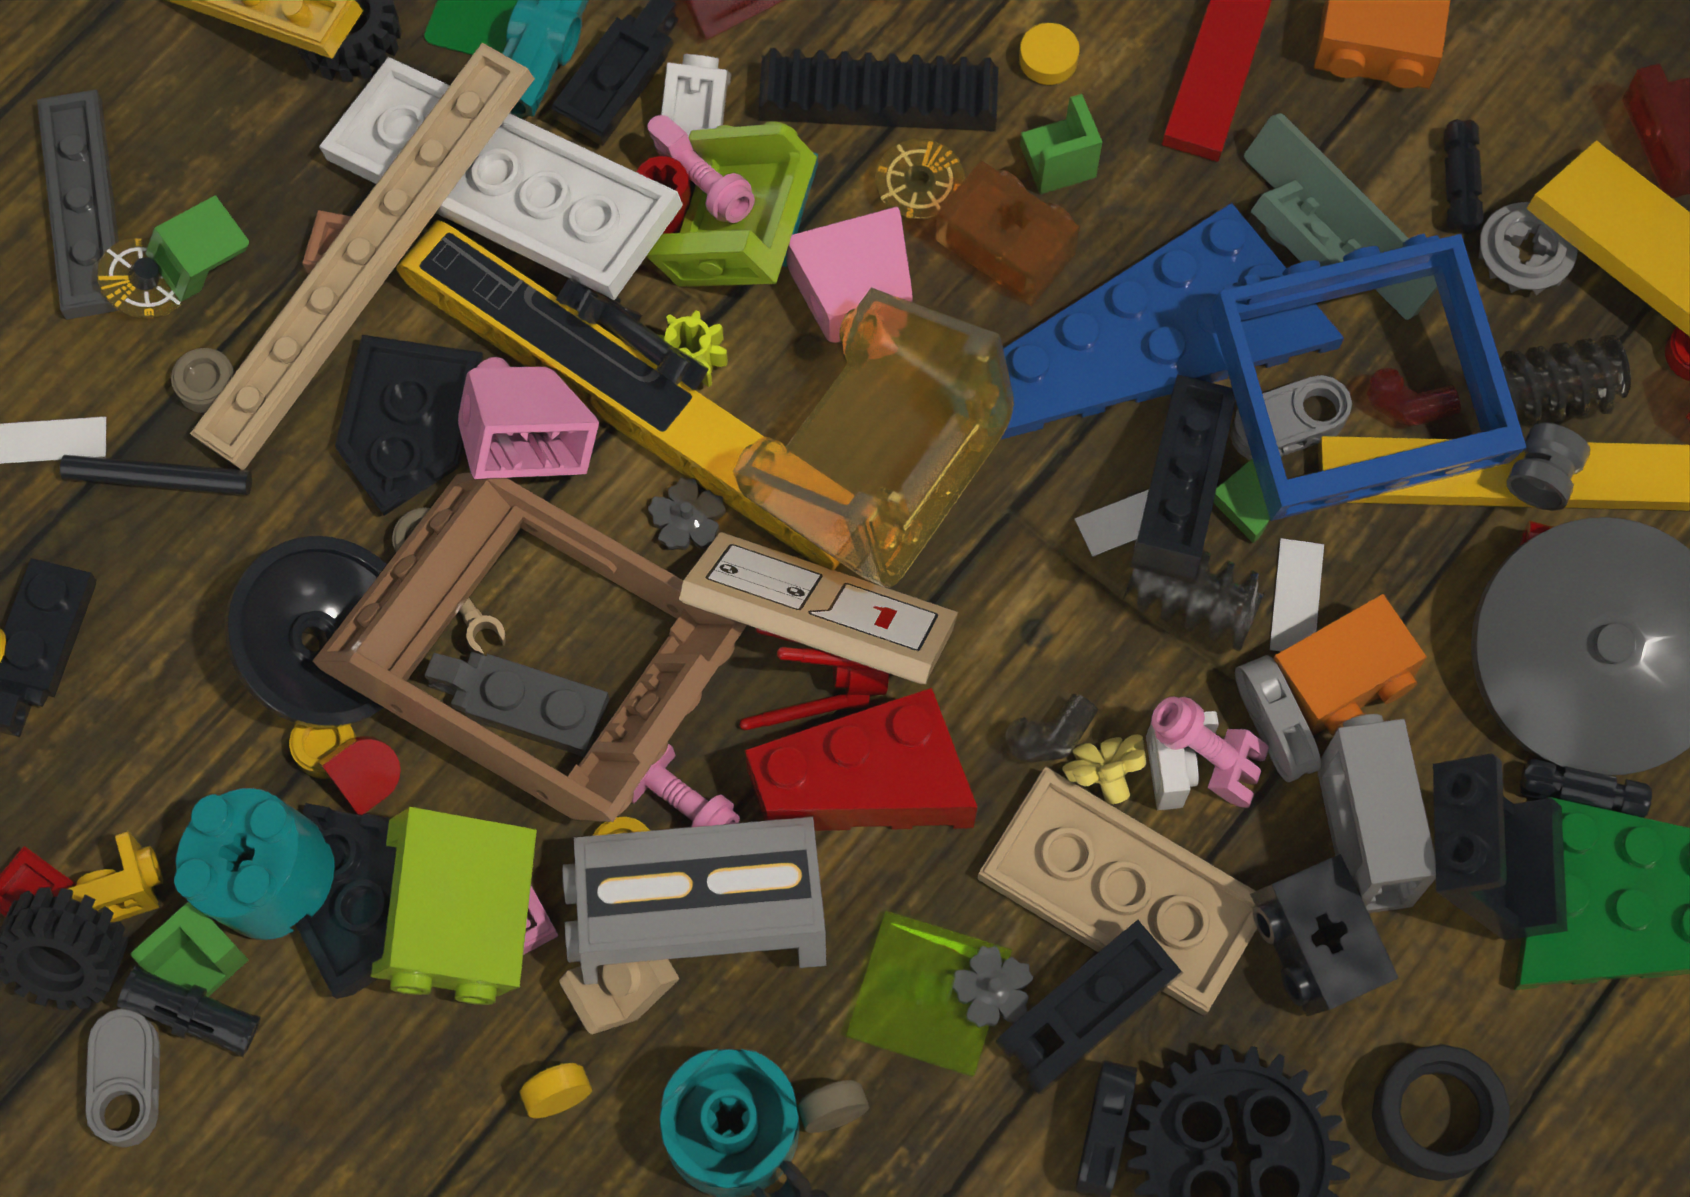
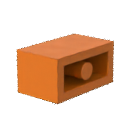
M1326 0L1322 12L1313 69L1330 71L1332 74L1342 78L1364 77L1387 81L1399 88L1421 87L1430 89L1443 55L1450 0Z
M1382 594L1276 654L1273 660L1280 668L1314 736L1326 728L1331 735H1335L1338 728L1343 727L1345 721L1364 715L1361 708L1378 698H1381L1384 704H1389L1404 696L1417 685L1414 677L1427 656L1387 598Z

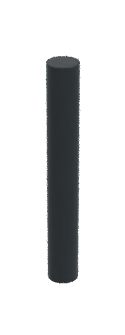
M66 454L62 456L60 463V476L62 479L237 495H249L252 487V473L248 470Z

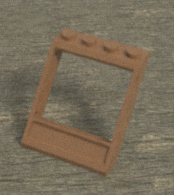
M460 473L450 482L313 662L325 673L569 818L613 822L631 804L634 790L651 765L656 763L665 754L668 748V740L685 715L689 714L698 705L702 697V690L717 668L730 658L735 648L734 643L747 625L682 603L679 597L684 580L508 478L474 479L471 473ZM520 528L677 619L671 627L669 636L582 762L579 766L575 765L568 777L407 682L419 663Z

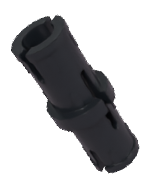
M135 966L130 972L117 1002V1006L120 1008L129 1009L173 1027L172 1034L185 1039L190 1034L234 1052L240 1057H244L261 1021V1017L258 1015L249 1014L206 996L207 989L194 984L191 989H188L144 971L138 966Z

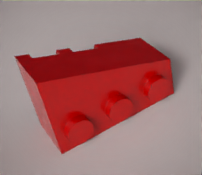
M932 688L745 750L747 772L764 821L813 817L814 831L851 830V827L892 826V830L912 829V826L953 825V829L974 828L977 804Z

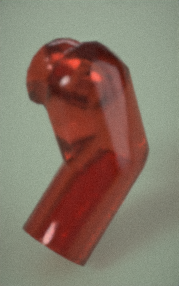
M1392 368L1380 369L1370 378V388L1367 391V396L1372 407L1404 426L1414 427L1460 413V398L1452 384L1416 393L1404 386V378L1399 375L1397 370Z

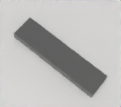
M96 89L37 99L61 312L66 320L125 310L127 309L126 301L120 299L125 294V290L122 289L124 284L101 289L103 286L124 280L98 279V276H109L110 266L115 259L107 250L110 249L115 254H120L101 97ZM119 260L115 264L113 276H123L122 263ZM120 289L122 292L116 295L114 292ZM112 293L114 297L108 299L106 296ZM119 300L122 303L117 307L114 304Z

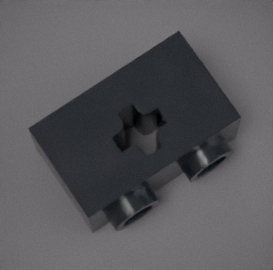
M1341 854L1250 894L1256 906L1253 908L1255 925L1263 939L1267 943L1274 945L1284 967L1281 971L1284 988L1290 999L1297 1006H1302L1306 1017L1331 1010L1399 978ZM1320 929L1324 934L1325 941L1315 947L1310 935Z

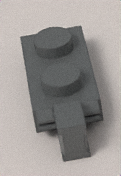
M471 652L466 663L463 660L433 653L424 675L429 682L428 686L430 688L454 695L451 702L452 708L464 712L466 717L474 722L585 757L592 747L609 702V695L606 691L490 654L484 656L483 654Z

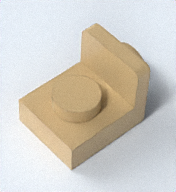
M663 959L597 966L598 984L584 985L582 967L568 970L560 978L559 982L586 1030L590 1034H596L638 1020L680 978L670 961Z

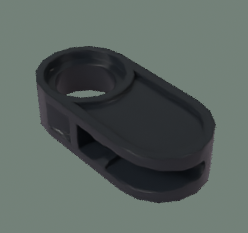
M1103 1060L1078 1169L1075 1192L1083 1194L1092 1193L1098 1195V1197L1111 1196L1136 1083V1067Z

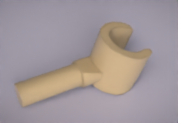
M468 598L459 612L468 627L466 638L470 651L484 655L481 647L474 641L476 634L483 629L495 631L500 642L505 645V630L501 622L492 616H483L480 610L476 609L470 598Z

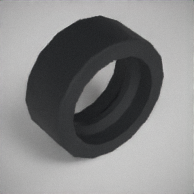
M1444 1044L1417 1048L1396 1062L1388 1070L1377 1087L1372 1109V1120L1377 1140L1390 1159L1413 1176L1435 1181L1464 1177L1492 1158L1507 1136L1510 1106L1504 1084L1491 1066L1467 1049ZM1441 1073L1454 1076L1466 1084L1477 1099L1480 1111L1478 1131L1472 1141L1462 1149L1447 1153L1427 1150L1415 1142L1404 1128L1400 1112L1402 1096L1410 1083L1422 1075Z

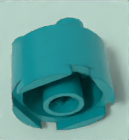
M252 788L237 789L220 796L216 794L208 795L200 799L194 806L191 821L186 827L178 846L174 884L176 890L192 906L241 935L257 940L276 939L293 932L294 930L290 928L301 920L306 914L312 917L322 907L333 882L334 856L330 845L325 842L321 831L309 818L269 792Z
M715 1049L702 1052L685 1062L674 1073L665 1088L660 1110L662 1139L676 1171L694 1188L716 1197L750 1196L757 1186L764 1190L779 1179L783 1172L778 1166L784 1160L792 1161L799 1140V1116L793 1088L782 1070L770 1059L757 1052L744 1049ZM740 1111L744 1113L741 1118L744 1131L738 1135L731 1131L725 1132L722 1136L718 1134L720 1130L716 1117L718 1114L724 1112L726 1115L734 1117Z

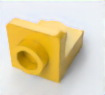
M129 831L115 835L124 868L123 871L116 872L111 869L94 871L80 877L77 880V886L68 888L73 890L72 899L81 902L84 895L96 899L92 907L96 911L105 906L114 913L110 922L121 921L159 908L154 886L163 883L158 859L151 846L143 848Z

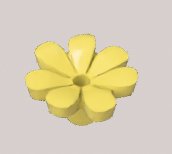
M1134 734L1123 742L1120 737L1110 738L1101 743V750H1098L1090 743L1074 748L1072 752L1076 761L1069 762L1062 768L1070 782H1077L1082 786H1090L1093 783L1100 784L1105 802L1108 804H1118L1130 797L1125 775L1127 772L1141 770L1146 765L1143 736Z

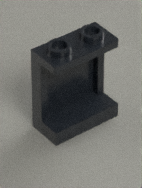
M1492 753L1433 764L1436 892L1503 940L1567 932L1562 806L1552 798L1517 804L1509 801L1503 796L1502 761Z

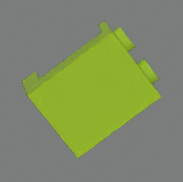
M771 121L766 122L764 125L741 127L719 125L713 129L691 130L688 137L691 146L708 165L723 177L727 174L736 173L749 182L755 199L754 206L751 212L739 222L719 221L706 209L707 194L696 185L680 233L662 234L646 257L678 287L776 284L817 156L798 137L797 132L793 128L780 122Z
M408 807L389 820L386 846L396 847L397 850L383 956L381 959L373 962L371 977L391 980L390 990L395 992L425 995L431 993V987L456 990L455 1000L482 1005L494 1004L496 996L519 988L537 830Z

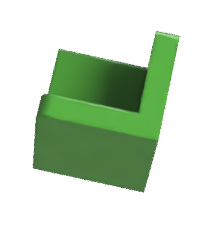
M1082 94L1069 97L1065 120L1021 133L1020 147L1039 193L1044 194L1096 178L1102 140Z
M215 195L155 227L145 254L157 263L159 273L180 302L202 290L210 270L245 252L249 245V240Z
M189 901L131 953L133 959L147 972L188 989H191L194 984L207 989L206 996L208 997L249 961L212 919L192 906Z

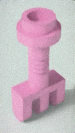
M658 115L649 121L648 130L654 140L658 154L660 156L672 157L686 168L689 180L707 194L706 209L713 217L719 221L736 223L743 220L751 212L755 199L752 194L751 185L746 179L736 173L727 174L723 177L708 165L707 162L693 151L687 133L669 117Z
M1169 697L1159 703L1153 712L1151 721L1156 738L1166 747L1174 750L1189 746L1214 764L1215 768L1208 788L1227 802L1238 807L1248 808L1254 794L1239 781L1247 784L1258 783L1261 769L1247 758L1264 761L1269 746L1246 729H1228L1225 739H1221L1204 725L1205 716L1203 709L1190 698Z
M668 744L665 754L656 763L651 765L634 790L633 804L649 788L693 821L691 827L739 823V815L733 812L734 804L724 796L717 795L708 801L665 769L676 756L670 744Z

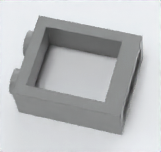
M1378 714L1354 717L1345 721L1342 728H1338L1320 759L1321 767L1318 770L1335 856L1342 855L1368 913L1413 907L1436 879L1434 849L1405 720L1384 722L1383 717Z

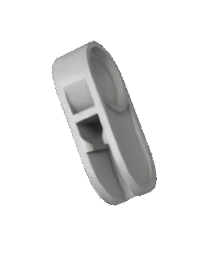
M1323 375L1309 377L1263 393L1281 457L1318 444L1321 436H1337L1344 428L1352 406L1350 393L1346 387L1336 379ZM1311 396L1326 397L1335 405L1337 415L1329 421H1316L1306 414L1303 402ZM1237 410L1230 433L1232 444L1239 454L1251 460L1252 455L1239 410Z
M1265 655L1236 667L1235 678L1241 698L1262 741L1269 746L1268 753L1281 777L1286 782H1291L1300 778L1304 773L1310 774L1320 770L1321 760L1317 744L1280 668L1273 658Z
M118 1009L110 1011L97 1020L90 1032L87 1058V1123L95 1135L112 1146L124 1148L138 1145L149 1137L156 1126L159 1112V1035L151 1022L144 1016L131 1010ZM120 1095H134L140 1105L139 1118L135 1124L123 1131L110 1130L106 1125L104 1117L106 1107L110 1101Z

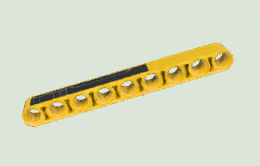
M435 221L396 266V270L401 278L423 298L523 366L547 367L554 370L592 413L689 479H695L697 484L704 489L710 490L714 495L722 496L723 502L811 562L834 571L873 521L867 508L851 494L696 390L691 389L682 381L678 385L667 379L657 370V365L598 324H591L579 318L577 310L559 303L555 295L447 223Z

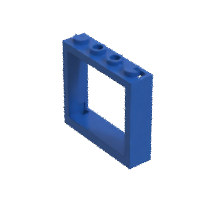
M1425 233L1403 242V248L1381 253L1378 246L1364 247L1346 254L1343 257V262L1321 267L1318 260L1305 261L1283 271L1284 276L1261 281L1259 275H1246L1241 282L1224 285V290L1219 291L1210 308V313L1270 521L1507 464L1527 448L1461 234L1439 239L1438 235L1426 238ZM1434 275L1482 433L1287 480L1241 321Z

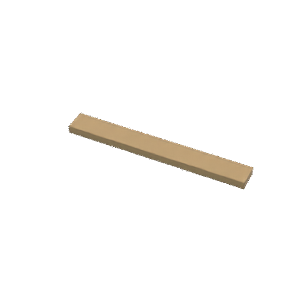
M481 43L190 434L239 469L245 470L535 78L528 68L488 45Z

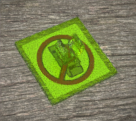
M885 911L846 1037L974 1077L989 1025L978 1028L974 1023L966 1019L972 1002L962 1004L958 1001L957 993L953 990L955 983L954 973L956 970L971 971L969 961L978 954L982 946L986 948L996 946L1001 956V968L1004 962L1010 958L1012 949Z

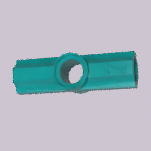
M518 0L508 24L507 46L503 55L528 68L535 79L516 103L510 114L521 119L525 116L534 117L558 64L566 65L574 54L581 33V16L589 0Z

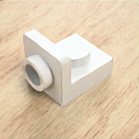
M684 54L682 64L667 63L662 115L669 117L687 133L688 137L691 130L713 129L723 125L727 86H730L731 74L728 70L718 69V58Z
M1204 712V725L1213 733H1216L1219 726L1217 712ZM1151 722L1146 735L1157 811L1183 808L1189 795L1190 787L1198 785V764L1195 750L1190 747L1178 750L1166 747L1156 738Z

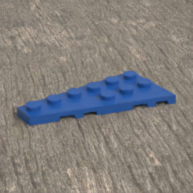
M1231 203L939 389L936 401L970 446L976 447L1039 430L1047 422L1081 414L1083 418L1105 411V407L1135 399L1136 403L1172 394L1177 374L1211 383L1228 379L1227 368L1210 313V308L1219 291L1224 290V285L1241 282L1246 275H1259L1260 280L1263 281L1284 276L1283 271L1286 267ZM1316 303L1241 321L1254 367L1265 364L1266 368L1287 363L1292 356L1318 350L1320 354L1339 349L1344 339Z

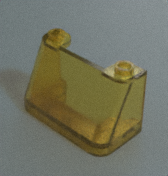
M871 288L858 306L851 309L845 315L841 323L839 337L843 343V351L847 362L846 367L786 447L781 441L766 436L760 438L742 451L733 473L740 491L746 498L862 578L890 588L896 585L905 575L1002 438L1012 416L1014 396L1000 334Z

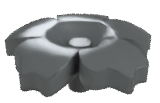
M681 477L676 485L668 489L670 499L653 497L652 504L648 507V512L653 518L654 526L662 529L658 537L659 543L665 545L668 550H686L690 545V538L694 545L700 549H705L711 545L719 531V524L715 520H718L726 513L722 496L714 495L710 490L703 491L699 495L696 480H687Z
M982 946L978 954L969 961L971 971L956 970L954 981L951 984V988L957 993L960 1003L967 1004L972 1002L966 1019L974 1023L978 1028L985 1025H996L1000 1015L1008 1022L1014 1024L1027 1013L1026 1003L1029 997L1020 989L1025 988L1033 980V976L1029 971V964L1019 963L1015 958L1011 957L1004 962L1001 968V956L996 946L991 948Z

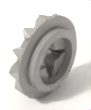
M1528 202L1510 204L1497 210L1485 223L1480 234L1478 259L1485 261L1489 268L1490 279L1498 277L1509 285L1511 293L1521 288L1533 290L1538 295L1545 288L1553 285L1559 287L1574 267L1578 249L1526 209L1529 205ZM1531 232L1535 234L1532 242L1535 243L1533 252L1536 254L1526 264L1520 263L1521 259L1518 258L1520 250L1516 246H1520Z

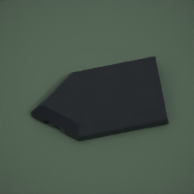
M368 335L361 336L335 448L384 516L458 469L464 445L458 425V414L466 375L473 368H477L483 361L482 352Z
M305 803L302 814L319 828L325 842L330 845L335 867L331 889L322 907L312 917L306 914L295 925L332 996L340 999L356 994L378 979L371 977L373 962L381 959L384 953L397 848L386 846L390 820L388 817L366 813L364 815L334 811L325 806Z

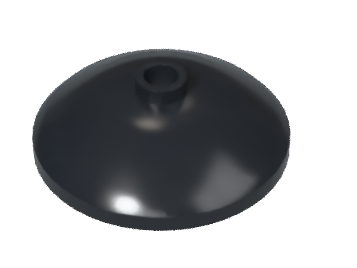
M306 536L272 547L245 570L236 583L229 599L225 617V637L234 670L246 689L259 703L290 722L314 728H336L352 725L369 718L384 708L325 673L313 662L387 564L369 550L344 539L327 536ZM303 632L312 633L317 637L319 641L318 651H310L303 645L301 639Z

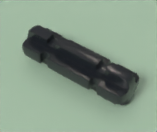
M1452 120L1447 124V129L1444 132V151L1448 153V157L1445 158L1447 202L1450 203V208H1447V220L1449 229L1454 233H1474L1479 230L1480 224L1483 222V202L1479 199V195H1482L1480 151L1476 149V145L1480 144L1479 126L1473 120Z
M1537 759L1528 760L1521 774L1520 792L1527 797L1546 799L1547 796H1554V798L1606 810L1613 809L1616 812L1643 818L1647 816L1650 810L1652 788L1646 783L1626 779L1624 784H1618L1617 778L1614 776L1564 766L1563 771L1556 770L1555 763Z

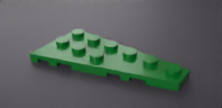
M1552 798L1562 806L1568 931L1521 939L1514 990L1538 988L1540 985L1573 983V985L1598 983L1604 979L1637 976L1643 979L1690 974V828Z

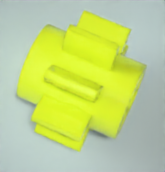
M695 310L691 316L678 319L671 314L666 316L668 327L665 336L657 335L674 348L689 354L704 364L709 370L701 382L707 387L712 386L711 373L713 367H724L728 364L727 350L718 346L724 340L721 324L708 327L701 320L700 311Z

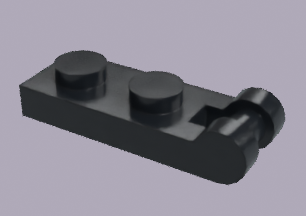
M1137 919L1009 1027L996 1040V1043L1008 1058L1013 1055L1018 1058L1030 1073L1026 1080L1037 1094L1040 1095L1180 977L1183 972ZM1049 1024L1065 1042L1052 1055H1049L1035 1038Z

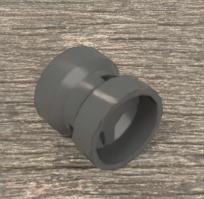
M1551 423L1535 424L1530 429L1525 440L1527 448L1524 451L1526 455L1524 459L1518 460L1513 465L1507 478V487L1514 496L1528 505L1543 510H1561L1567 505L1573 492L1572 476L1583 470L1590 455V447L1587 441L1579 434L1566 427Z

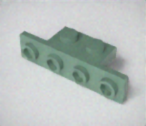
M1282 113L1269 118L1245 152L1244 157L1246 161L1274 188L1262 194L1251 212L1266 226V230L1271 238L1286 246L1301 262L1318 260L1320 266L1323 267L1343 262V257L1346 254L1364 247L1378 246L1381 253L1403 248L1402 243L1409 239ZM1434 275L1375 290L1403 318L1411 319L1422 310L1438 288Z

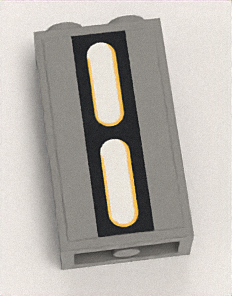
M813 817L574 837L575 864L563 865V884L566 905L577 904L578 921L565 922L568 962L581 961L584 985L598 984L597 966L787 948H798L799 968L826 966V933Z

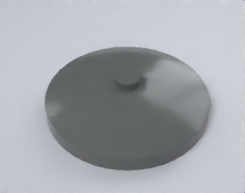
M1586 518L1555 526L1534 536L1512 552L1496 569L1480 597L1475 612L1471 638L1472 664L1478 688L1489 712L1503 731L1516 744L1539 760L1555 763L1556 768L1563 770L1564 766L1610 776L1637 773L1657 767L1674 759L1690 747V550L1672 536L1640 522L1621 518Z

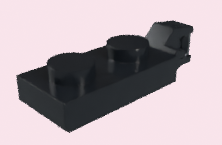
M650 0L637 18L629 14L623 20L617 17L553 103L551 108L553 118L604 146L667 59L668 53L674 44L672 42L673 38L669 37L678 22L675 12L676 3L671 0Z
M33 558L30 559L3 631L6 636V648L0 662V733L20 737L31 706L43 707L48 696L55 698L96 587L97 580L91 572Z

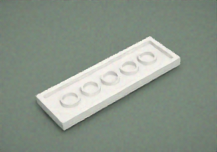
M388 57L319 147L328 161L377 184L450 85ZM509 113L436 213L615 300L683 204L677 191Z

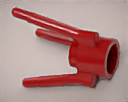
M755 628L756 632L759 633V634H761V635H766V636L776 637V638L781 639V640L796 642V641H793V640H790V639H787V638H784V637L775 635V634H773V633H770V632H767V631H764V630ZM781 647L777 651V657L781 660L832 665L834 688H846V693L741 719L739 726L742 730H751L844 708H869L870 695L887 694L889 673L819 649Z

